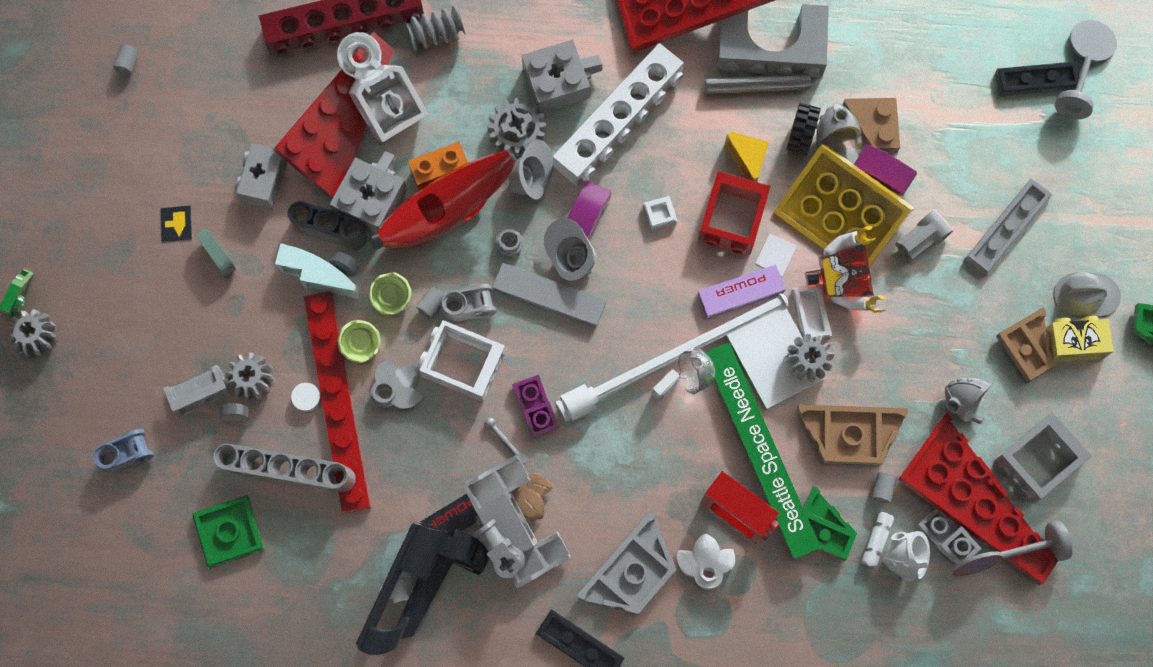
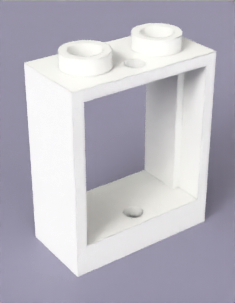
M442 320L440 327H435L431 333L429 342L432 344L428 353L424 351L418 362L422 378L484 403L506 354L505 345ZM448 336L489 353L474 388L433 371Z

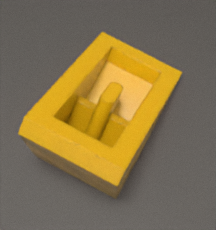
M735 132L728 133L725 140L726 148L744 178L757 182L769 142Z

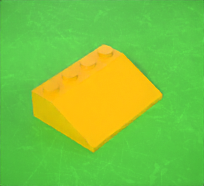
M821 145L773 213L823 249L838 236L855 231L858 232L866 226H872V229L865 231V237L867 239L876 237L875 241L865 245L864 249L860 251L851 249L857 246L839 251L842 257L841 261L849 259L851 256L854 260L852 262V269L860 267V270H863L862 267L865 268L867 266L869 268L914 210V207L827 145ZM851 261L843 262V264H846L850 268Z

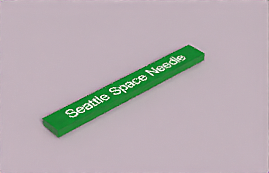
M728 342L703 352L769 505L779 512L775 519L779 522L778 526L793 560L821 550V546L730 343Z

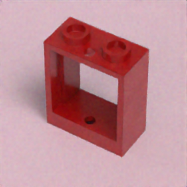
M718 171L698 240L703 241L705 245L710 247L722 246L729 248L734 254L745 255L746 253L751 255L771 186ZM719 192L758 203L749 238L709 227Z
M724 471L720 472L700 502L755 544L760 539L766 541L779 524L775 520L779 514L777 510Z

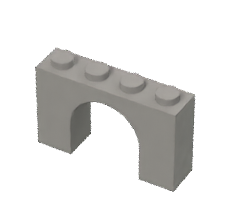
M802 4L798 16V40L793 46L783 51H768L754 43L748 32V11L719 21L717 69H723L729 73L750 71L753 74H764L765 72L777 73L778 75L803 74L809 75L810 78L823 76L827 66L829 6Z

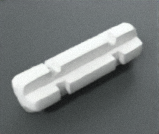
M885 512L878 514L875 522L877 526L873 527L866 546L867 551L864 552L861 560L863 565L869 568H875L878 565L880 559L878 555L883 551L889 534L888 529L891 528L894 521L892 515Z

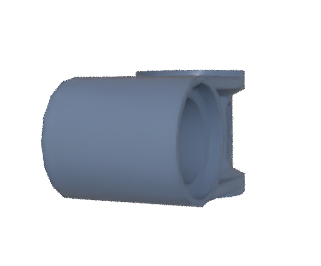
M136 429L98 446L93 453V461L105 473L116 474L132 466L149 461L154 457V454L148 450L144 440V430ZM109 453H115V460L109 465H104L103 460L105 456Z

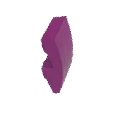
M866 144L854 163L855 166L887 189L902 196L917 175V171L902 161L869 144Z
M589 181L585 183L567 217L575 221L582 228L587 239L590 238L598 225L599 216L609 202L612 193L611 190Z
M539 374L512 384L532 438L559 428Z

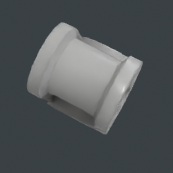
M479 284L446 293L442 299L444 318L452 323H457L475 318H486L496 314L497 309L493 306L490 295L492 291L491 285ZM452 302H457L462 305V308L458 311H450L447 306Z

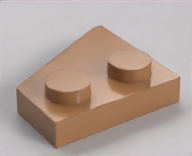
M896 98L844 99L843 107H846L855 115L860 124L861 134L865 137L866 144L884 152L899 151L900 136Z
M1044 307L1003 330L996 336L1027 383L1054 367L1052 353L1049 350L1050 336L1049 332L1046 331L1044 318L1046 310Z

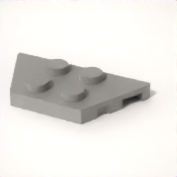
M651 512L643 518L577 594L576 597L578 599L639 615L677 569L666 548L663 536L660 534L655 517Z

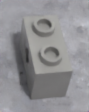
M252 143L250 151L245 152L243 157L244 170L242 176H238L235 183V192L242 203L273 210L287 162L273 151L272 147Z

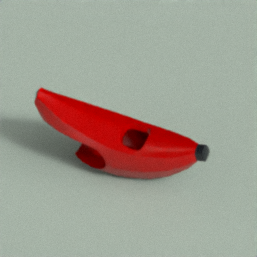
M507 149L473 160L429 183L404 201L383 221L377 233L369 238L372 247L376 251L382 247L402 248L414 246L444 235L468 222L483 208L487 200L509 177L516 162L514 153Z

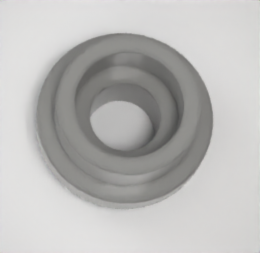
M514 229L501 231L496 238L497 250L505 256L517 255L523 248L521 234ZM513 240L515 244L512 247H507L505 242Z

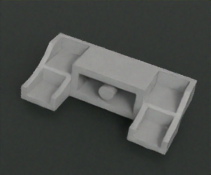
M518 455L501 462L462 484L478 514L475 516L478 526L482 528L494 519L496 521L495 526L505 539L508 538L514 547L523 552L525 556L524 566L515 576L511 577L516 588L533 581L540 575L571 558L558 531L537 542L511 491L531 480ZM510 558L504 563L508 567L513 565L515 561Z

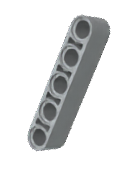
M222 444L215 449L213 454V460L217 467L234 474L335 492H347L355 484L356 477L354 472L337 462L233 444ZM234 452V461L227 465L226 459L228 455ZM261 457V466L254 470V461L256 458ZM288 461L289 469L285 474L281 475L280 467L284 462ZM316 466V475L308 480V470ZM343 471V481L339 484H335V475L338 472Z

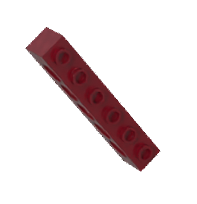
M320 0L259 15V20L269 54L284 55L290 50L298 48L308 49L323 42H337L355 32L367 33L376 29L386 30L396 24L410 23L411 17H415L418 21L421 19L424 11L421 0ZM393 4L400 5L398 8L395 9L389 8ZM368 10H373V11H374V12H373L372 14H370V15H365V14H363L364 12H366V11H368ZM340 17H348L345 21H338ZM315 23H323L320 27H312ZM296 29L294 33L286 34L288 30Z

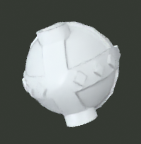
M920 531L907 534L904 532L893 534L891 537L892 543L883 556V562L891 571L900 575L904 582L921 579L927 570L930 558V547L926 535Z

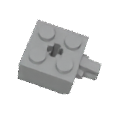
M573 39L522 55V69L535 105L538 106V114L549 113L584 102L590 97V84L588 80L592 78V74L603 69L599 55L587 58L584 55L579 56Z
M385 151L377 164L374 162L369 164L355 158L330 203L332 211L357 218L363 223L365 230L376 234L383 221L401 205L407 190L405 180L395 176L396 173L392 171L396 163L395 155Z

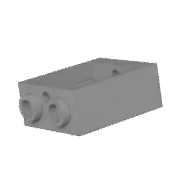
M1052 412L997 457L995 461L999 464V471L1006 478H1011L1016 483L1020 495L1028 501L1031 500L1034 504L1086 462L1091 455ZM1041 431L1070 462L1066 468L1042 488L1012 456Z

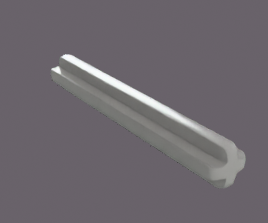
M803 74L705 79V92L708 94L808 90L811 86L810 76Z

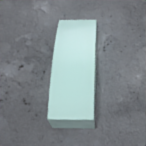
M280 244L275 263L280 273L300 276V282L306 289L321 292L331 291L332 294L358 299L359 292L355 284L333 265L302 249Z

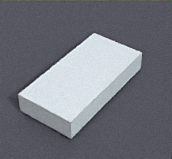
M820 283L793 288L792 295L803 339L806 334H811L813 341L817 336H821L822 340L830 339L832 334Z

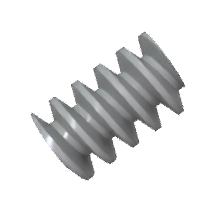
M456 5L452 6L451 14H449L446 8H443L441 17L435 11H432L431 20L425 14H422L420 23L415 17H411L410 26L407 24L411 43L415 51H418L420 42L427 49L430 39L437 46L439 45V37H442L448 43L449 34H452L456 40H459L460 31L465 34L461 15Z

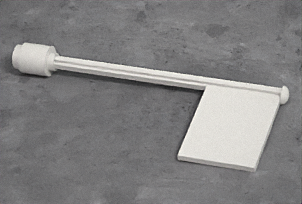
M778 294L777 298L594 389L592 387L587 388L583 384L561 395L560 400L555 402V406L564 422L568 420L573 422L597 410L595 404L599 402V399L725 336L766 410L824 381L825 377L820 379L816 376L813 382H809L807 375L802 380L797 379L798 370L793 373L789 372V368L794 364L785 362V358L791 355L787 348L789 345H795L794 339L796 337L802 339L803 337L787 310V298L783 294ZM807 353L804 357L806 360L809 358L808 362L812 363L815 359L813 356L810 357V353Z

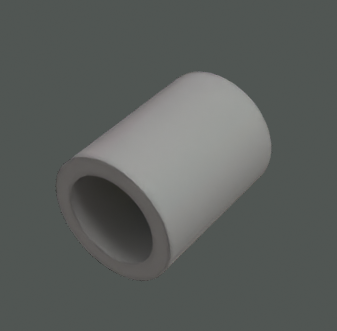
M121 44L113 68L120 73L130 75L139 50L133 46Z
M430 287L416 305L417 310L431 319L442 305L444 295L437 289Z
M878 472L871 498L879 502L891 503L897 477L888 473Z

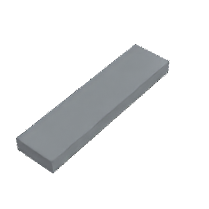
M1031 178L964 260L984 276H987L1053 194Z
M502 263L493 285V290L596 328L606 304L605 299Z

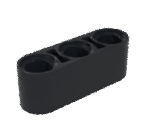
M304 201L294 202L288 208V218L293 228L299 233L352 250L361 249L367 243L366 230L363 223L357 218ZM302 213L308 214L304 221H296L298 215ZM325 222H334L333 227L328 230L321 228ZM351 230L360 231V234L355 238L347 237Z

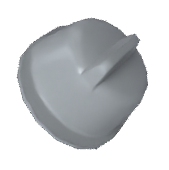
M538 139L531 141L522 157L516 160L508 177V191L510 193L528 195L531 199L535 200L542 197L554 167L552 151L544 141Z
M560 218L553 221L544 235V246L559 275L568 281H577L585 275L591 274V269L596 262V253L582 228L575 221L568 218Z
M1095 273L1068 274L1058 281L1054 290V298L1059 308L1067 314L1075 316L1109 315L1117 309L1121 298L1119 287L1111 278Z

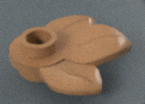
M528 474L531 480L520 486L512 494L525 517L542 519L544 517V505L540 496L550 492L553 486L546 478L539 474Z

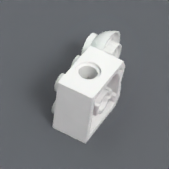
M355 32L347 35L341 41L337 49V59L343 71L355 79L348 92L375 140L384 142L429 114L403 67L382 65L380 63L382 52L378 42L366 33ZM359 47L364 55L363 59L357 63L353 60L352 53L354 49Z

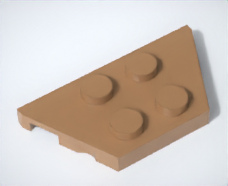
M798 404L797 412L823 463L881 465L904 418L908 414V408Z

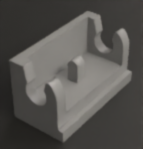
M215 365L211 367L212 370L176 386L164 388L171 410L176 416L180 418L231 395L230 390L226 387L227 383L219 366Z

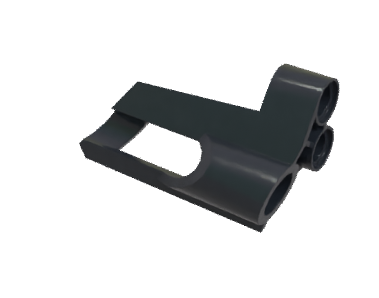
M414 521L357 639L356 645L358 650L368 655L385 654L395 649L401 639L412 637L452 564L477 575L483 573L489 560L487 555L489 551L478 538L458 529L454 532ZM402 571L416 576L417 582L397 625L391 628L376 627Z

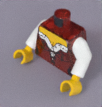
M866 226L858 232L855 231L838 236L824 249L823 256L818 257L820 269L805 272L807 287L823 285L825 296L831 297L833 303L850 310H870L873 313L884 312L886 309H879L876 306L877 300H885L886 298L882 295L874 296L866 245L876 240V237L872 239L865 237V231L872 229V226Z

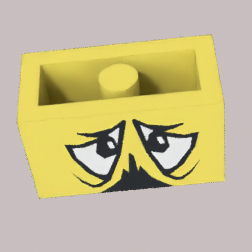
M1098 316L1081 318V321L1059 318L1053 320V323L1046 328L1050 336L1049 350L1052 353L1053 362L1105 359L1114 352L1109 319L1098 320Z

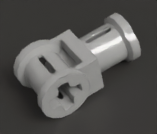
M492 519L472 535L475 538H479L489 551L487 555L493 562L496 573L500 577L511 578L523 568L525 556L520 549L514 547L508 538L505 539L495 526L496 521ZM512 558L515 563L507 567L504 562Z

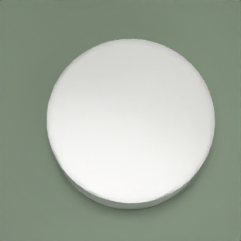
M301 383L292 391L291 399L299 411L311 412L319 406L321 394L313 384Z

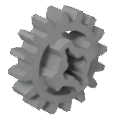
M515 98L514 104L511 105L505 100L504 108L496 106V115H489V121L491 122V124L487 125L488 132L491 133L489 138L490 142H496L497 151L505 148V150L509 149L515 152L517 158L520 156V151H525L531 141L536 139L544 141L545 134L543 133L546 131V123H543L544 114H537V105L530 108L529 100L527 99L523 104H519L518 98ZM506 117L505 123L500 124L501 121ZM513 122H514L515 126H517L519 129H521V134H520L519 130L516 129V127H513ZM533 128H535L532 136L528 138V134L533 131Z

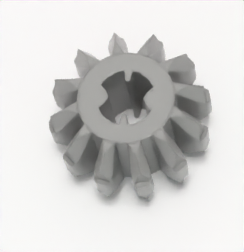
M32 309L31 313L28 314L26 311L21 310L20 319L11 317L14 326L6 327L7 332L11 334L7 338V342L10 345H14L13 350L16 353L23 352V355L26 357H31L33 353L37 356H42V348L52 349L48 342L57 339L56 335L52 333L56 329V325L53 322H49L50 317L46 313L40 315L38 310Z
M806 334L804 340L796 337L794 339L795 345L788 346L787 351L791 355L785 358V362L794 364L789 368V372L793 373L798 370V380H802L805 375H807L809 382H813L816 376L823 379L826 376L825 371L832 369L833 366L828 361L834 358V354L826 352L831 347L830 343H826L823 346L820 344L822 341L821 336H817L814 341L811 334ZM807 353L811 354L810 357L814 356L815 360L812 363L808 362L809 358L805 359L804 356Z
M249 352L246 360L242 355H238V364L229 362L228 366L233 371L225 373L226 379L230 380L226 387L229 390H234L233 395L236 398L243 395L245 401H250L252 394L257 399H261L262 395L259 391L262 389L265 392H270V387L266 383L274 381L273 375L268 374L273 368L270 364H265L266 359L263 356L255 359V355ZM250 372H252L255 376L250 377L247 382L244 377H249Z

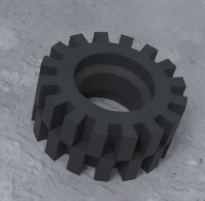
M799 103L786 150L808 155L821 108Z

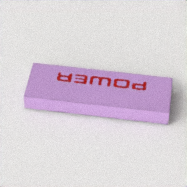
M773 265L699 290L697 294L706 317L710 318L784 293L786 289L777 266Z

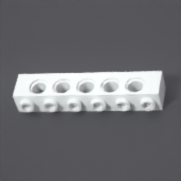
M659 43L553 156L554 168L576 186L583 180L587 182L594 175L595 167L601 161L604 163L610 158L615 145L618 142L621 144L625 142L631 134L630 129L636 123L640 125L649 114L648 110L653 105L657 106L666 96L665 92L670 86L675 87L684 76L682 74L684 62ZM651 76H658L662 80L655 82L649 78ZM635 94H640L644 97V99L635 100L632 98V96ZM623 113L627 117L625 119H617L614 115ZM599 132H606L610 136L602 139L599 138L596 134ZM581 151H589L592 155L583 158L578 154Z

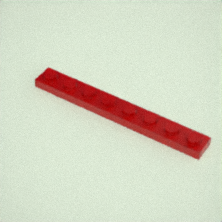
M331 291L303 296L332 460L350 468L356 477L355 484L351 490L338 492L341 511L343 514L371 509L345 360L339 351L337 343L339 327L333 294ZM343 471L335 475L337 484L341 483L344 479Z

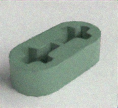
M207 227L195 235L224 277L236 269Z

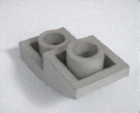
M936 508L916 524V527L926 535L929 541L955 565L973 557L981 549L962 526L958 527L950 518Z

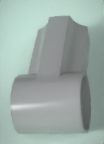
M935 209L921 219L916 227L899 239L895 245L901 256L911 262L932 245L936 246L941 243L954 230Z

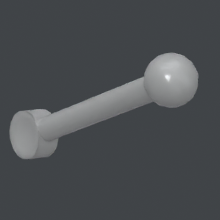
M487 418L484 421L485 427L491 429L514 456L518 455L524 465L527 461L526 456L514 448L495 426L493 418Z

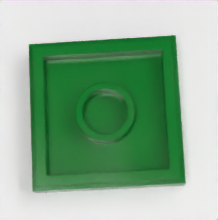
M248 495L192 513L205 561L209 569L265 550Z

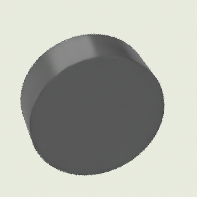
M335 252L329 261L331 265L348 276H353L359 267L354 258L343 252Z
M237 403L224 404L220 407L219 418L230 423L246 422L249 418V408Z

